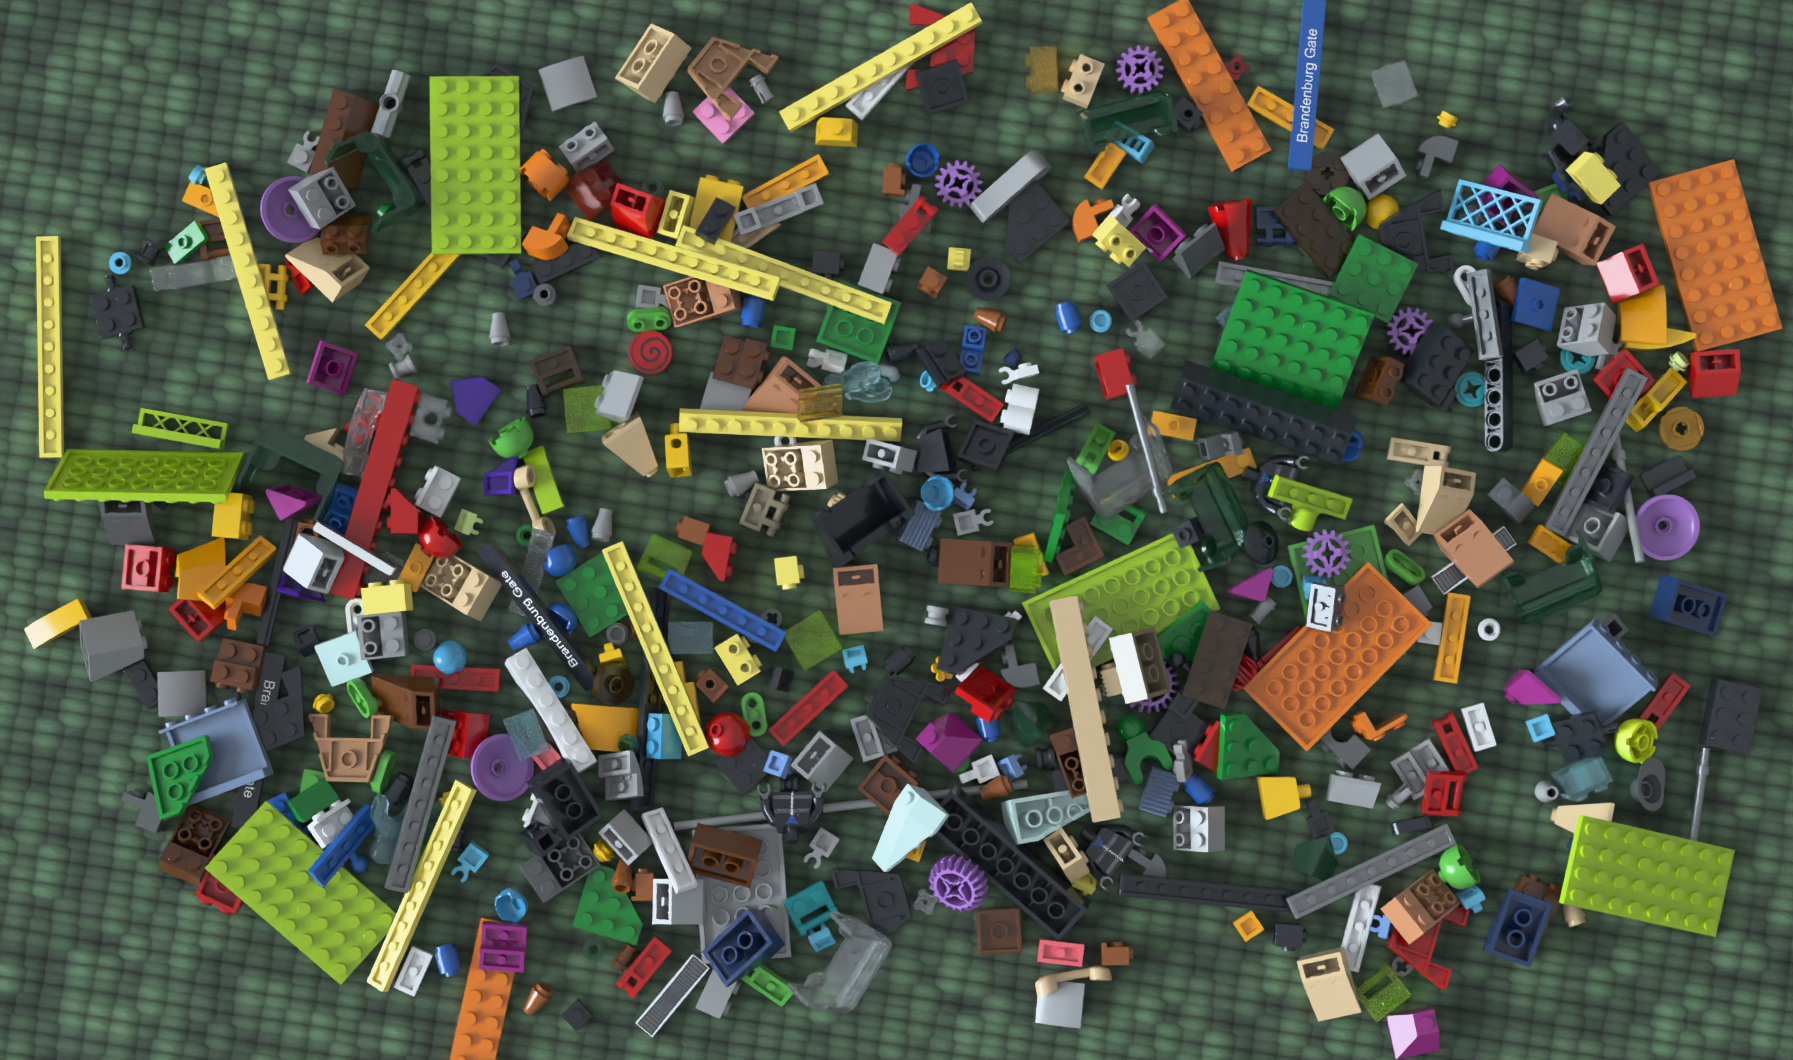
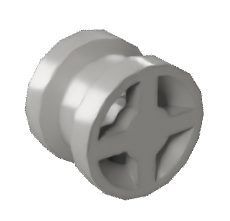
M927 605L929 613L928 617L925 618V623L946 626L945 617L949 609Z

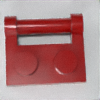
M1428 770L1421 807L1422 814L1460 816L1463 785L1467 781L1468 774L1461 770L1454 772ZM1454 781L1451 805L1447 806L1450 782Z

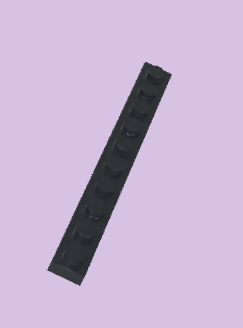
M648 587L647 600L667 645L671 594L660 588ZM644 650L635 756L641 772L644 796L631 798L630 809L652 811L657 759L646 758L648 713H661L662 693Z

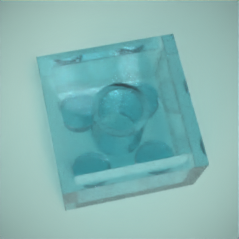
M1600 756L1580 759L1551 773L1561 797L1570 800L1575 799V802L1587 798V793L1593 790L1600 792L1608 788L1607 784L1613 782Z

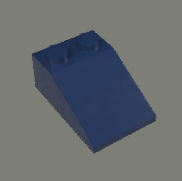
M1661 575L1649 617L1715 637L1728 594L1678 578Z
M1509 889L1491 924L1482 950L1531 967L1552 904Z
M748 908L702 953L724 985L729 987L771 959L786 944L762 910Z

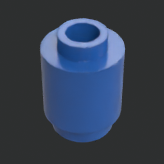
M1478 241L1474 247L1475 256L1485 262L1487 260L1492 261L1501 247Z
M749 294L748 298H744L741 313L743 326L760 327V323L763 322L766 303L762 301V297Z
M1073 301L1056 305L1057 311H1055L1061 332L1066 331L1067 335L1080 331L1079 327L1082 326L1077 306L1073 304Z
M978 716L976 722L979 736L983 740L985 739V743L999 741L998 736L1002 735L999 719L997 721L992 719L988 723Z
M1193 772L1186 782H1182V785L1185 787L1184 790L1198 805L1201 803L1206 805L1214 798L1212 794L1214 788L1200 774L1197 775Z
M453 943L435 947V958L440 974L445 973L446 977L458 974V969L462 968L457 949L453 946Z

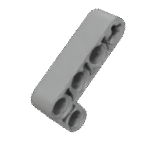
M1032 150L977 197L969 207L984 224L1034 180H1039L1046 175L1052 167L1038 150Z

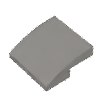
M584 56L565 60L538 70L552 112L571 108L575 104L592 101L597 98Z
M711 372L700 409L744 411L741 408L750 398L752 389L713 379V372Z
M206 670L157 672L159 717L187 716L198 712V715L205 714L204 709L207 708Z
M865 715L850 719L863 762L898 751Z
M1430 737L1390 762L1402 782L1410 784L1415 791L1411 795L1414 800L1424 795L1428 770L1452 772Z
M629 750L598 756L599 778H605L606 801L644 796L641 772L633 751Z
M1072 981L1058 982V990L1042 997H1037L1036 1023L1081 1028L1085 983Z

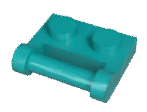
M818 881L782 901L800 937L805 936L807 931L831 918L834 920L840 916L823 881ZM824 905L826 906L827 911L804 924L801 923L800 918Z

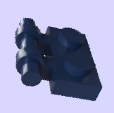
M1277 206L1255 208L1256 230H1265V236L1256 237V245H1265V247L1285 245V247H1291L1293 244H1298L1272 212ZM1285 229V236H1273V230Z

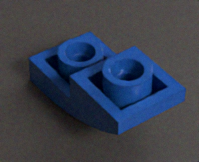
M965 325L960 363L967 374L980 375L987 328Z
M340 483L337 485L325 520L326 525L338 532L346 533L358 490Z

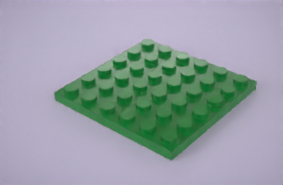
M1247 269L1210 368L1337 410L1375 312Z

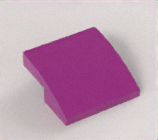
M483 921L479 969L524 973L528 924Z

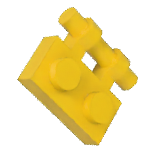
M258 264L269 301H276L275 310H284L288 296L285 294L286 282L289 280L287 266L278 265V274L272 273V265ZM271 281H277L276 294L270 293Z

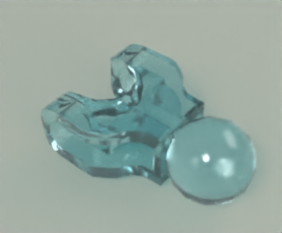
M874 361L854 364L851 369L842 371L841 375L835 373L827 375L821 382V392L830 401H838L846 396L848 400L856 399L862 402L874 403L887 400L892 394V386L888 380L880 378L881 369ZM869 370H873L870 375L866 374ZM885 387L884 391L880 393L875 391V389Z
M381 794L375 796L369 812L370 819L376 828L374 835L377 838L370 846V856L376 863L389 864L392 862L408 802L402 813L397 816L388 815L389 801L385 795Z

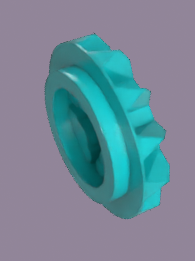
M1562 349L1560 352V364L1568 372L1577 369L1579 374H1584L1594 366L1596 356L1581 355L1580 358L1583 362L1577 361L1572 364L1574 359L1572 353L1565 349Z
M1467 372L1456 380L1454 390L1457 392L1456 397L1460 404L1467 407H1477L1485 402L1483 375L1477 372ZM1468 383L1471 386H1480L1474 391V396L1471 393H1463L1468 389Z

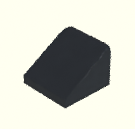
M313 624L293 633L298 651L304 657L316 653L314 646L322 643Z

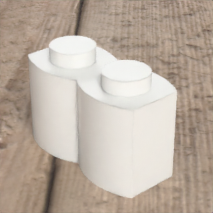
M1013 384L1012 390H1007L1005 402H1008L1009 405L1007 410L1003 409L1000 422L1004 423V429L1030 435L1039 389Z

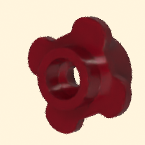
M1239 54L1235 55L1230 62L1224 63L1233 81H1238L1240 76L1250 71L1249 65L1243 62L1242 56Z

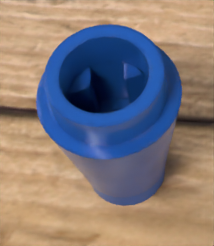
M583 514L566 519L568 524L566 527L578 549L590 545L587 519H584Z
M527 623L508 639V643L516 651L517 649L538 643L539 639L543 636L533 623Z

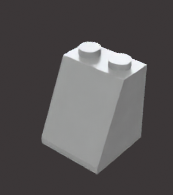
M134 610L79 620L81 650L90 682L144 659V649H147V641L145 636L140 634L142 624L140 618L136 619Z

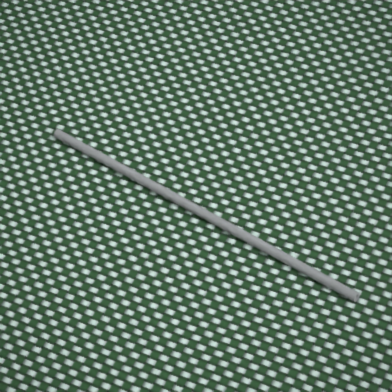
M1027 780L1011 781L1014 790L1028 788ZM985 785L960 788L968 795L980 794L979 788ZM951 789L927 792L935 800L943 799ZM869 799L823 804V813L877 806ZM753 812L674 822V830L695 829L697 823L720 826L767 819L763 812Z

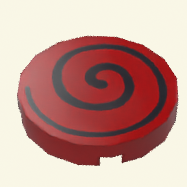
M643 331L630 342L628 349L629 360L632 366L640 373L647 375L658 374L665 370L673 356L672 346L668 339L656 331Z

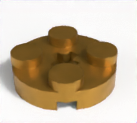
M1687 407L1672 408L1666 411L1658 421L1659 438L1665 447L1670 450L1686 451L1692 449L1698 444L1704 433L1702 418ZM1678 423H1680L1681 426L1686 427V430L1683 431V435H1680V433L1676 432L1675 428H1677Z

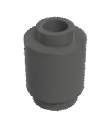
M540 284L535 288L533 296L541 307L551 308L557 303L558 293L551 285ZM548 291V297L545 299L541 298L542 294Z

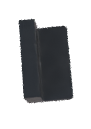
M1678 455L1640 474V478L1652 498L1696 478L1693 469L1687 470L1681 457Z

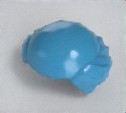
M933 475L923 484L921 498L929 510L941 511L953 502L954 485L948 478L941 475Z
M453 640L445 641L435 650L433 662L441 672L452 675L463 670L466 664L467 653L465 648L458 642Z
M507 888L501 891L495 898L496 911L503 921L519 922L528 911L526 897L515 889Z

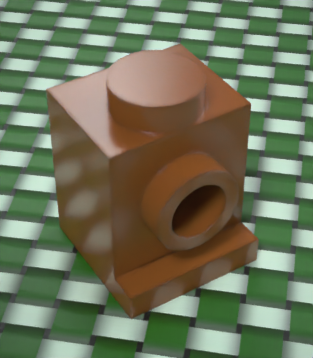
M890 163L888 167H884L882 196H905V190L900 189L905 187L906 174H901V164Z
M928 266L919 281L917 289L936 300L947 282V277Z
M711 668L708 671L703 669L695 677L697 680L695 685L713 703L730 687ZM708 680L714 681L713 688L706 686Z
M637 868L632 886V891H636V894L631 896V901L653 900V879H656V872H650V868Z
M1100 941L1102 965H1129V959H1133V946L1124 945L1123 941H1110V945H1107L1105 941Z

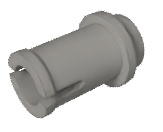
M759 74L749 81L751 83L750 87L754 88L761 103L764 104L774 98V95H772L764 81L766 78Z
M1266 596L1265 602H1261L1249 616L1260 625L1272 609L1275 610L1274 607L1277 604Z
M1404 782L1394 793L1387 795L1386 802L1392 809L1400 808L1401 803L1414 794L1415 791L1410 784Z

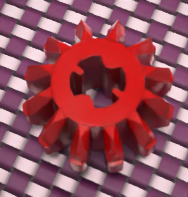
M1247 655L1242 657L1232 688L1233 692L1243 689L1258 672L1259 667Z

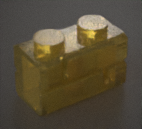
M1057 46L1030 47L1029 53H1025V65L1030 67V75H1026V88L1031 89L1032 95L1057 94Z

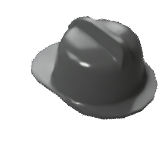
M1655 757L1646 759L1640 767L1638 776L1630 784V794L1635 804H1641L1649 811L1658 810L1664 800L1665 768L1659 759Z

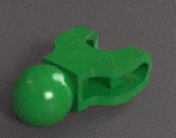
M1126 714L1118 720L1116 730L1120 738L1126 741L1127 755L1124 760V768L1132 783L1137 786L1143 781L1140 763L1144 759L1151 758L1156 760L1165 771L1173 769V762L1166 746L1157 740H1152L1144 732L1145 727L1141 718L1134 714Z

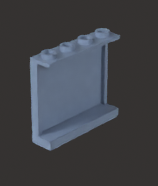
M1594 618L1537 666L1534 675L1562 699L1560 703L1572 715L1596 710L1599 720L1606 726L1649 691L1652 690L1654 692L1658 681L1652 671L1646 670L1641 665L1640 659L1635 654H1630L1625 649L1624 643L1619 638H1614L1609 633L1608 627L1603 622L1599 623Z
M236 697L224 701L225 706L218 708L217 704L205 708V714L198 715V712L184 716L186 721L179 723L178 719L166 723V728L159 731V734L166 732L171 747L204 735L210 737L214 758L189 805L274 774L246 698L239 701Z

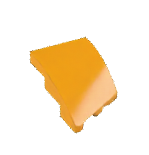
M1664 285L1654 287L1618 302L1617 324H1620L1619 342L1652 345L1666 344L1667 308Z
M218 538L177 555L175 577H179L177 599L203 601L198 597L197 592L225 568L224 538Z
M571 704V708L575 711L579 722L577 724L578 729L590 750L614 752L631 750L635 753L639 708Z

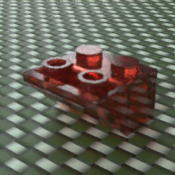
M606 159L576 172L564 188L587 220L592 221L611 210L610 203L617 183L624 184Z

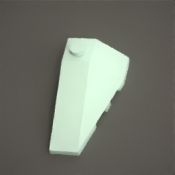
M907 784L893 805L872 859L884 872L890 871L906 858L908 852L913 848L917 849L922 845L921 842L928 836L932 837L935 835L949 814L925 789Z
M1069 790L1001 802L1004 824L1016 845L1039 841L1071 821L1090 812L1087 794L1071 799Z

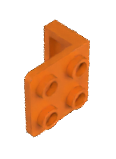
M1356 711L1349 715L1352 719L1349 723L1354 732H1359L1363 739H1374V741H1377L1386 735L1385 731L1393 728L1396 730L1405 725L1404 720L1409 717L1406 713H1397L1373 727L1365 712Z

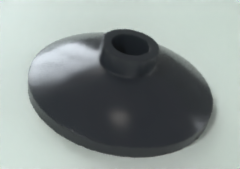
M995 257L977 259L969 267L966 276L970 292L978 299L984 301H992L1002 297L1008 290L1011 279L1008 267ZM990 276L992 282L989 284L985 283L984 277Z
M1255 521L1248 525L1243 537L1244 549L1248 557L1259 565L1271 563L1279 551V539L1276 531L1265 521Z

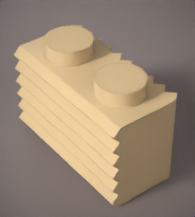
M1115 662L1100 665L1101 670H1098L1097 673L1100 674L1098 678H1100L1099 682L1102 683L1100 686L1103 687V695L1110 697L1122 694Z

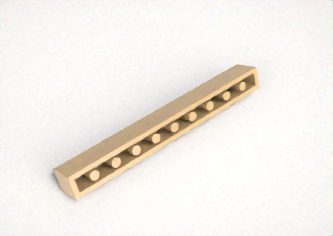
M1077 596L1051 600L1049 604L1092 822L1120 818V812H1124L1121 799H1117L1116 790H1119L1117 776L1113 777L1111 768H1115L1112 754L1108 755L1107 746H1110V738L1108 732L1104 733L1103 724L1106 723L1104 710L1100 711L1098 702L1102 701L1099 688L1095 689L1094 680L1097 679L1096 668L1091 666L1089 659L1093 657L1091 644L1086 643L1085 636L1089 635L1087 623L1082 622L1081 614L1084 613L1083 602L1078 600Z

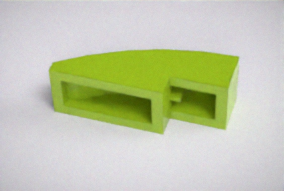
M544 446L529 450L530 452L523 458L526 466L531 464L534 467L536 480L533 489L542 514L546 515L565 508Z

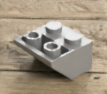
M1378 133L1341 157L1358 191L1368 200L1406 176L1398 159Z
M334 167L306 177L288 189L312 228L321 229L356 206Z
M1605 302L1565 307L1557 346L1586 356L1609 354L1616 315Z
M1577 369L1534 383L1536 406L1543 427L1591 411Z
M299 533L285 562L283 571L306 589L328 594L344 560L343 549L332 541Z
M405 611L357 616L361 660L410 656Z
M819 730L791 766L810 782L814 783L816 781V786L821 790L825 782L827 788L824 792L826 793L854 758Z
M1336 770V774H1329L1325 800L1373 808L1381 783L1375 782V777L1358 774V778H1354L1353 773Z
M1174 805L1173 850L1196 852L1225 851V806Z
M669 878L653 879L652 924H705V879H696L698 883L696 888L676 894Z

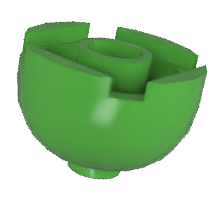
M1347 186L1335 188L1322 200L1345 230L1351 228V231L1354 230L1366 215L1367 206L1364 197L1360 191Z
M523 417L522 421L516 419L501 428L496 439L492 436L488 440L498 455L504 458L517 456L520 459L530 452L528 448L533 443L534 434L530 424Z
M1461 844L1450 847L1442 854L1439 862L1441 870L1438 874L1443 883L1448 882L1450 886L1456 889H1467L1480 883L1479 872L1477 869L1473 870L1471 864L1473 860Z

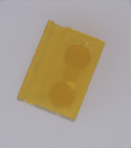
M840 384L798 390L797 419L800 423L842 416L843 396L841 392L843 387Z

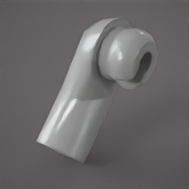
M885 363L866 372L871 382L881 376L889 378L891 382H895L900 378L898 368Z

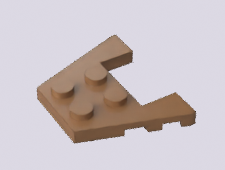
M712 37L689 65L687 72L726 119L731 122L742 108V103L725 93V91L747 64L768 75L778 63L779 57L771 54V56L762 54L757 49L748 50L741 48L739 44Z
M309 714V720L314 728L313 735L319 746V757L326 781L372 782L394 716L372 715L371 738L368 739L331 738V714Z

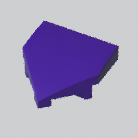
M482 376L450 381L456 413L476 426L501 389Z

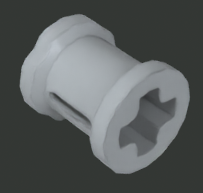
M410 354L406 355V358L403 360L389 363V367L396 380H401V377L411 372H418Z

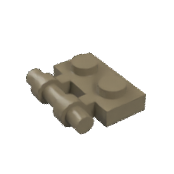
M755 482L739 524L758 532L762 524L769 527L766 534L774 537L776 531L782 525L780 521L784 511H787L789 508L788 502L791 496L782 493L780 500H776L773 498L776 493L775 489ZM770 506L776 508L772 518L766 517Z

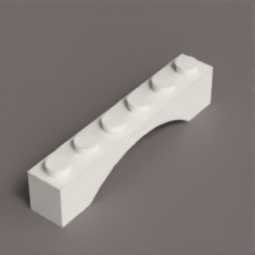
M527 648L509 657L505 662V666L539 712L552 734L562 757L572 762L578 774L593 766L597 762L596 758Z

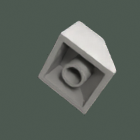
M616 370L610 372L609 375L606 374L602 382V387L605 388L602 395H598L594 405L597 408L595 414L617 423L628 420L644 377Z
M1583 503L1564 538L1587 552L1611 562L1629 530L1628 522L1621 513L1615 511L1614 515H1611Z

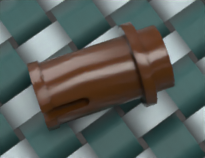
M625 942L617 958L612 960L614 962L612 967L622 973L625 969L628 970L627 965L635 952H637V949Z

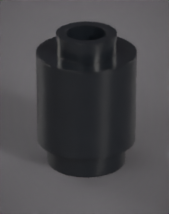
M904 644L902 647L898 646L883 659L886 663L883 667L891 676L895 673L898 677L913 663L916 656Z
M399 771L397 775L393 776L383 793L386 796L385 800L394 806H397L398 803L403 805L413 788L414 779Z

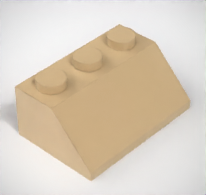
M650 24L615 79L637 94L655 103L663 94V90L669 81L675 76V72L681 63L687 58L691 47L674 33Z

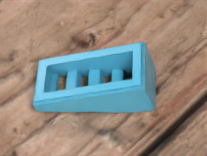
M1117 120L1104 137L1106 141H1111L1126 151L1127 155L1142 164L1154 148V143L1151 139ZM1119 129H1121L1122 133L1118 139H1114ZM1126 135H1130L1125 144H1123L1122 141ZM1136 139V144L1133 148H1130L1131 144Z

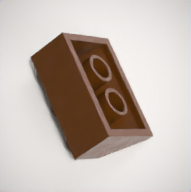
M697 823L691 842L688 863L693 873L750 888L763 840Z

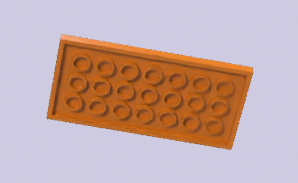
M1734 159L1649 182L1647 186L1689 332L1696 333V338L1692 339L1695 352L1783 329Z
M1369 562L1345 584L1346 600L1342 606L1344 619L1340 628L1328 632L1306 627L1305 624L1243 688L1305 751H1308L1432 625Z

